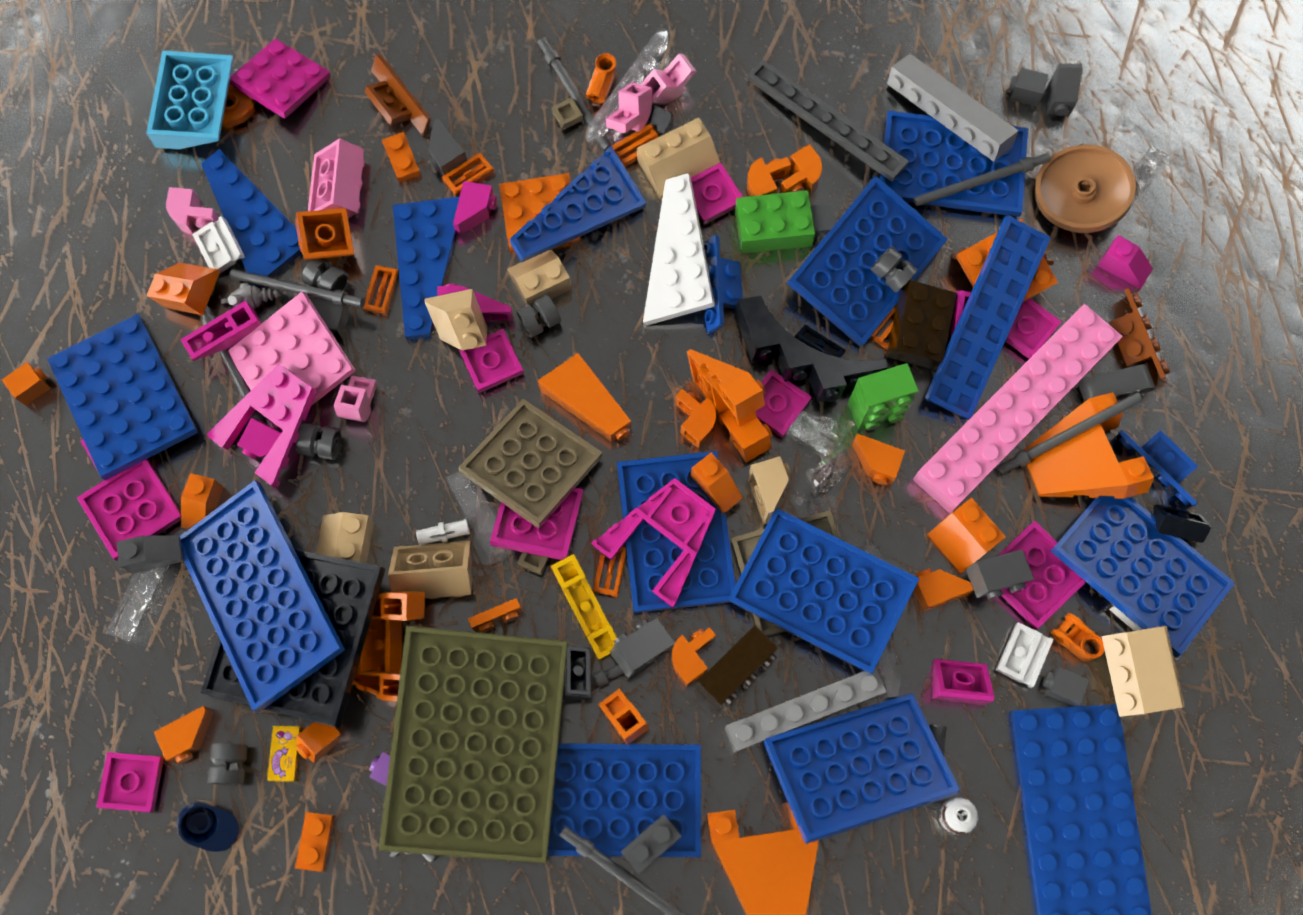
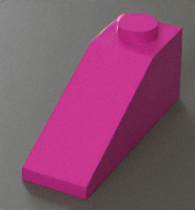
M452 283L446 284L445 286H438L437 296L469 290V288ZM474 291L485 322L514 321L510 306Z
M244 301L180 340L191 359L195 361L233 347L260 326L262 321L256 311Z

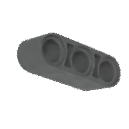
M1147 364L1091 376L1078 383L1084 402L1089 398L1114 392L1117 401L1137 392L1140 395L1147 394L1156 388Z

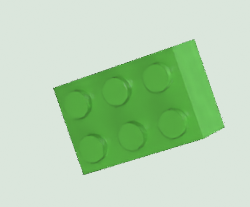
M808 190L736 198L735 218L741 254L812 247L815 231Z
M905 363L858 378L848 402L858 430L864 428L867 431L878 428L880 423L887 421L895 423L904 418L918 393V388L908 364Z

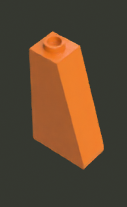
M579 353L537 380L539 389L543 394L611 443L616 439L620 441L629 435L632 429L631 420Z

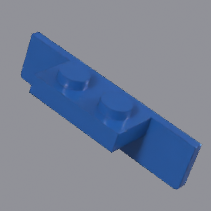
M714 235L703 243L715 303L714 307L705 309L706 331L709 333H713L724 326L723 307L735 310L738 299H743L741 263L720 258L719 235Z
M1123 429L1119 432L1122 436L1119 441L1129 451L1134 448L1141 454L1139 457L1144 456L1149 468L1153 466L1159 472L1156 477L1166 487L1172 484L1178 490L1175 494L1177 498L1185 505L1191 503L1195 507L1198 504L1179 484L1198 465L1169 437L1159 430L1140 447Z

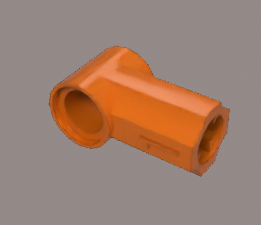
M608 53L597 57L595 61L596 67L586 92V98L592 103L599 105L606 102L612 82L617 78L616 60L613 55ZM604 67H610L609 70H603Z

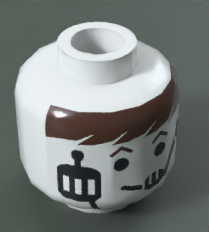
M951 798L942 804V809L939 810V821L947 832L966 834L974 829L978 821V813L974 804L965 798Z

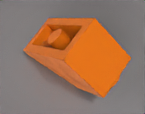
M857 433L852 447L867 476L873 478V481L878 484L892 485L896 479L905 450Z
M712 452L691 468V477L722 514H725L743 499L731 475Z
M190 473L181 496V528L190 529L217 508L224 489L219 482L212 478Z
M929 568L916 574L919 580L914 588V592L923 612L971 594L974 591L971 582L940 569L931 572Z
M202 706L154 731L166 761L182 764L192 759V754L200 750L214 715L212 708Z

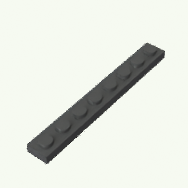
M762 59L748 74V81L890 181L894 182L908 167L909 161L765 60Z

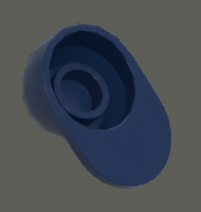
M206 802L190 803L182 809L176 821L178 834L184 842L210 852H219L227 849L235 842L239 833L238 821L232 813Z

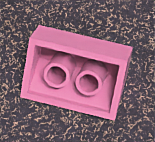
M339 138L314 154L308 211L346 208L348 218L358 213L360 209V190L363 184L361 180L362 169L365 164L363 148Z

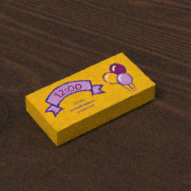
M273 726L267 781L296 782L299 761L296 743L297 735L302 731V727Z

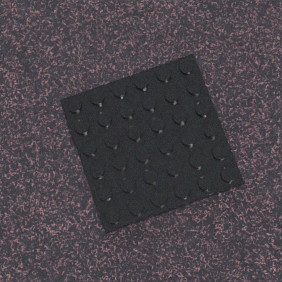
M295 550L345 650L267 706L265 710L340 728L386 569L381 566ZM218 636L201 694L250 706Z

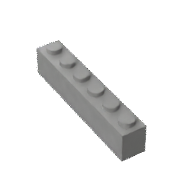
M912 54L907 55L891 66L887 83L889 86L992 161H996L1013 147L1018 133L1017 129Z
M875 667L872 675L863 671L728 724L725 727V731L734 753L763 743L765 738L801 728L882 696L886 693V689Z

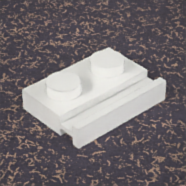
M220 216L218 217L219 220L207 224L192 235L208 267L218 269L222 273L236 264L238 259H244L245 256L227 220Z
M1019 622L1016 623L995 671L1018 682H1022L1030 688L1034 687L1054 639L1048 638Z

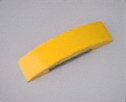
M572 554L551 565V568L599 660L610 654L615 645L613 641L617 637L575 555Z

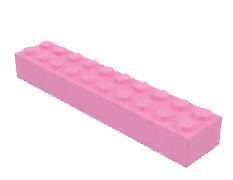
M1083 304L917 472L913 480L951 514L1123 336L1086 304Z

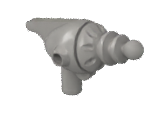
M242 283L240 288L235 290L228 298L220 300L221 304L229 303L233 306L246 301L255 309L261 305L262 301L268 302V299L273 300V296L276 298L280 297L281 292L278 289L272 292L271 288L260 290L256 286Z

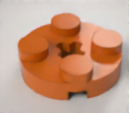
M230 82L222 126L225 128H232L245 122L250 116L254 115L256 110L254 99L231 86ZM228 100L235 102L233 106L226 107Z

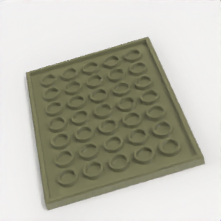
M406 626L378 851L547 864L568 641Z

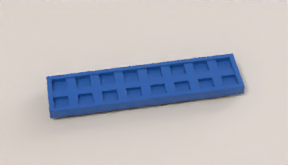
M1011 216L1004 217L946 348L943 361L939 364L924 399L965 419H970L973 416L1051 237Z

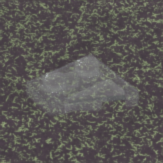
M801 412L788 428L786 434L828 462L852 430L855 423L852 421H847L846 423L832 421V417H818L811 413Z

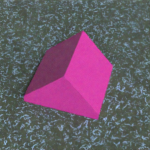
M934 659L932 700L975 705H987L993 702L994 693L987 664Z

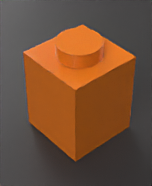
M28 362L2 379L14 398L25 406L51 389L45 381L48 379L46 373L39 366L34 368Z
M313 722L297 735L296 749L304 759L309 758L315 763L339 744L341 733L333 726Z

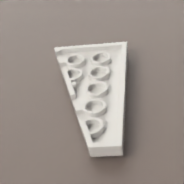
M688 173L665 180L643 323L646 326L715 306L692 181Z

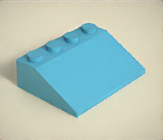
M162 50L146 132L156 148L184 149L219 141L234 59L233 55Z

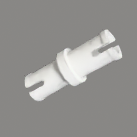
M467 518L446 524L440 522L438 526L416 530L419 546L441 540L444 543L448 542L450 538L470 534Z

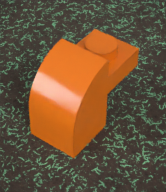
M808 144L790 155V171L793 175L782 181L780 193L797 192L805 189L811 195L817 189L822 172V162L812 146Z
M762 157L757 159L748 171L747 195L777 194L778 188L775 181L788 177L790 174L791 163L788 157L774 159L767 165Z
M681 389L675 395V404L687 413L689 417L681 425L680 434L700 449L713 434L716 410L708 397L700 404V400L692 392L687 393Z
M710 627L705 631L700 628L690 636L691 642H688L681 635L673 646L672 666L686 688L708 671V667L697 653L716 639V634Z
M620 688L598 704L627 745L650 729Z

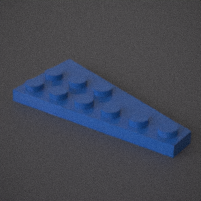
M610 146L601 157L591 163L588 169L580 173L549 205L547 204L541 209V212L534 219L528 221L510 238V244L522 263L645 208L647 202L616 152Z
M220 149L201 163L222 215L227 220L245 256L242 262L248 273L273 278L302 254L296 227ZM252 283L253 286H256L259 289L262 287V285Z
M459 197L393 205L406 340L428 338L432 335L434 323L424 300L436 297L438 286H443L455 242L456 232L453 222Z

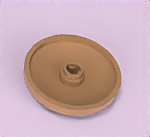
M1086 144L1071 146L1050 157L1051 161L1043 164L1039 170L1035 184L1037 205L1041 213L1051 223L1064 230L1077 233H1091L1104 230L1119 222L1127 214L1133 203L1136 180L1132 168L1123 157L1108 148Z

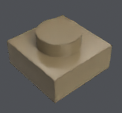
M572 97L551 107L552 113L562 130L583 121V115Z
M522 552L517 565L542 576L549 557Z

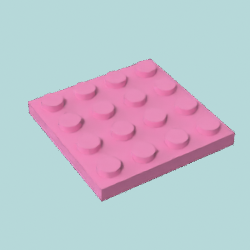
M304 292L299 293L228 350L235 366L250 390L280 364L318 390L312 405L356 371L310 298ZM270 421L275 429L281 430L280 427Z

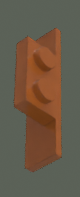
M375 55L371 71L379 82L367 85L365 94L390 125L410 120L419 133L425 136L431 122L428 112L423 109L416 97L408 90L402 79L397 76L382 55Z
M1127 288L1124 291L1133 312L1109 322L1111 327L1123 336L1117 343L1127 367H1132L1153 359L1161 380L1167 382L1169 381L1167 374L1171 373L1166 359L1161 360L1158 351L1162 349L1157 337H1151L1149 329L1153 327L1147 314L1142 315L1140 307L1143 306V302L1138 293L1134 294L1130 288Z

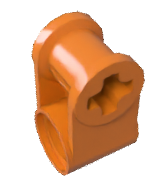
M1067 613L1064 617L1065 621L1058 629L1051 631V636L1082 662H1092L1105 651L1102 638L1072 613ZM1085 643H1090L1094 647V654H1090L1085 650Z

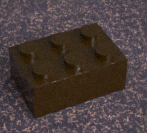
M909 280L899 291L886 357L928 369H934L939 366L945 355L957 293Z
M754 625L697 681L696 689L717 710L722 706L728 709L739 696L737 692L741 688L746 691L756 681L758 677L756 673L760 669L765 672L775 662L777 657L774 654L778 647Z

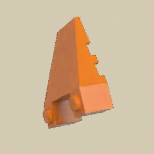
M692 349L686 351L695 385L704 399L708 397L712 401L719 416L717 420L721 426L725 424L730 433L729 439L747 463L772 449L770 439L773 437L772 432L767 424L762 425L756 416V410L765 406L764 394H766V391L760 380L755 381L749 372Z
M1114 392L1089 398L1024 450L1027 451L1118 403ZM1123 412L1030 460L1031 463L1027 464L1026 467L1039 497L1086 495L1089 498L1114 496V499H1125L1149 491L1154 477L1144 456L1118 463L1105 434V431L1119 427Z
M394 591L378 595L353 681L356 688L362 691H369L375 694L376 698L383 701L397 702L402 665V620L424 618L425 591Z
M788 802L786 804L791 830L739 838L735 809L707 814L711 844L747 915H806L819 840L805 844Z

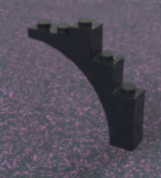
M762 296L743 298L737 301L734 316L752 362L758 360L768 361L775 357L785 382L809 379L817 402L836 401L841 398L845 388L853 389L858 378L889 369L886 359L871 361L848 360L811 348L792 336L778 323L768 310Z

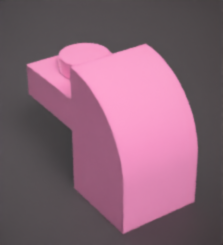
M678 54L664 71L653 69L641 85L652 87V103L667 104L680 97L687 90L685 85L697 71L684 54Z
M631 82L619 91V109L606 118V127L614 129L619 133H626L630 129L640 132L646 125L651 113L652 87Z
M169 187L166 209L182 231L193 234L195 226L203 228L207 224L219 220V216L213 208L199 207L201 200L193 189Z
M351 376L348 386L341 385L334 403L337 417L360 422L367 421L371 413L370 404L377 387L376 380Z

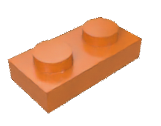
M404 132L382 139L399 183L421 175Z
M515 598L468 618V621L474 632L485 633L495 627L494 624L504 620V623H508L519 617L518 614L522 613L523 610L518 599Z
M305 813L295 869L325 872L335 816Z

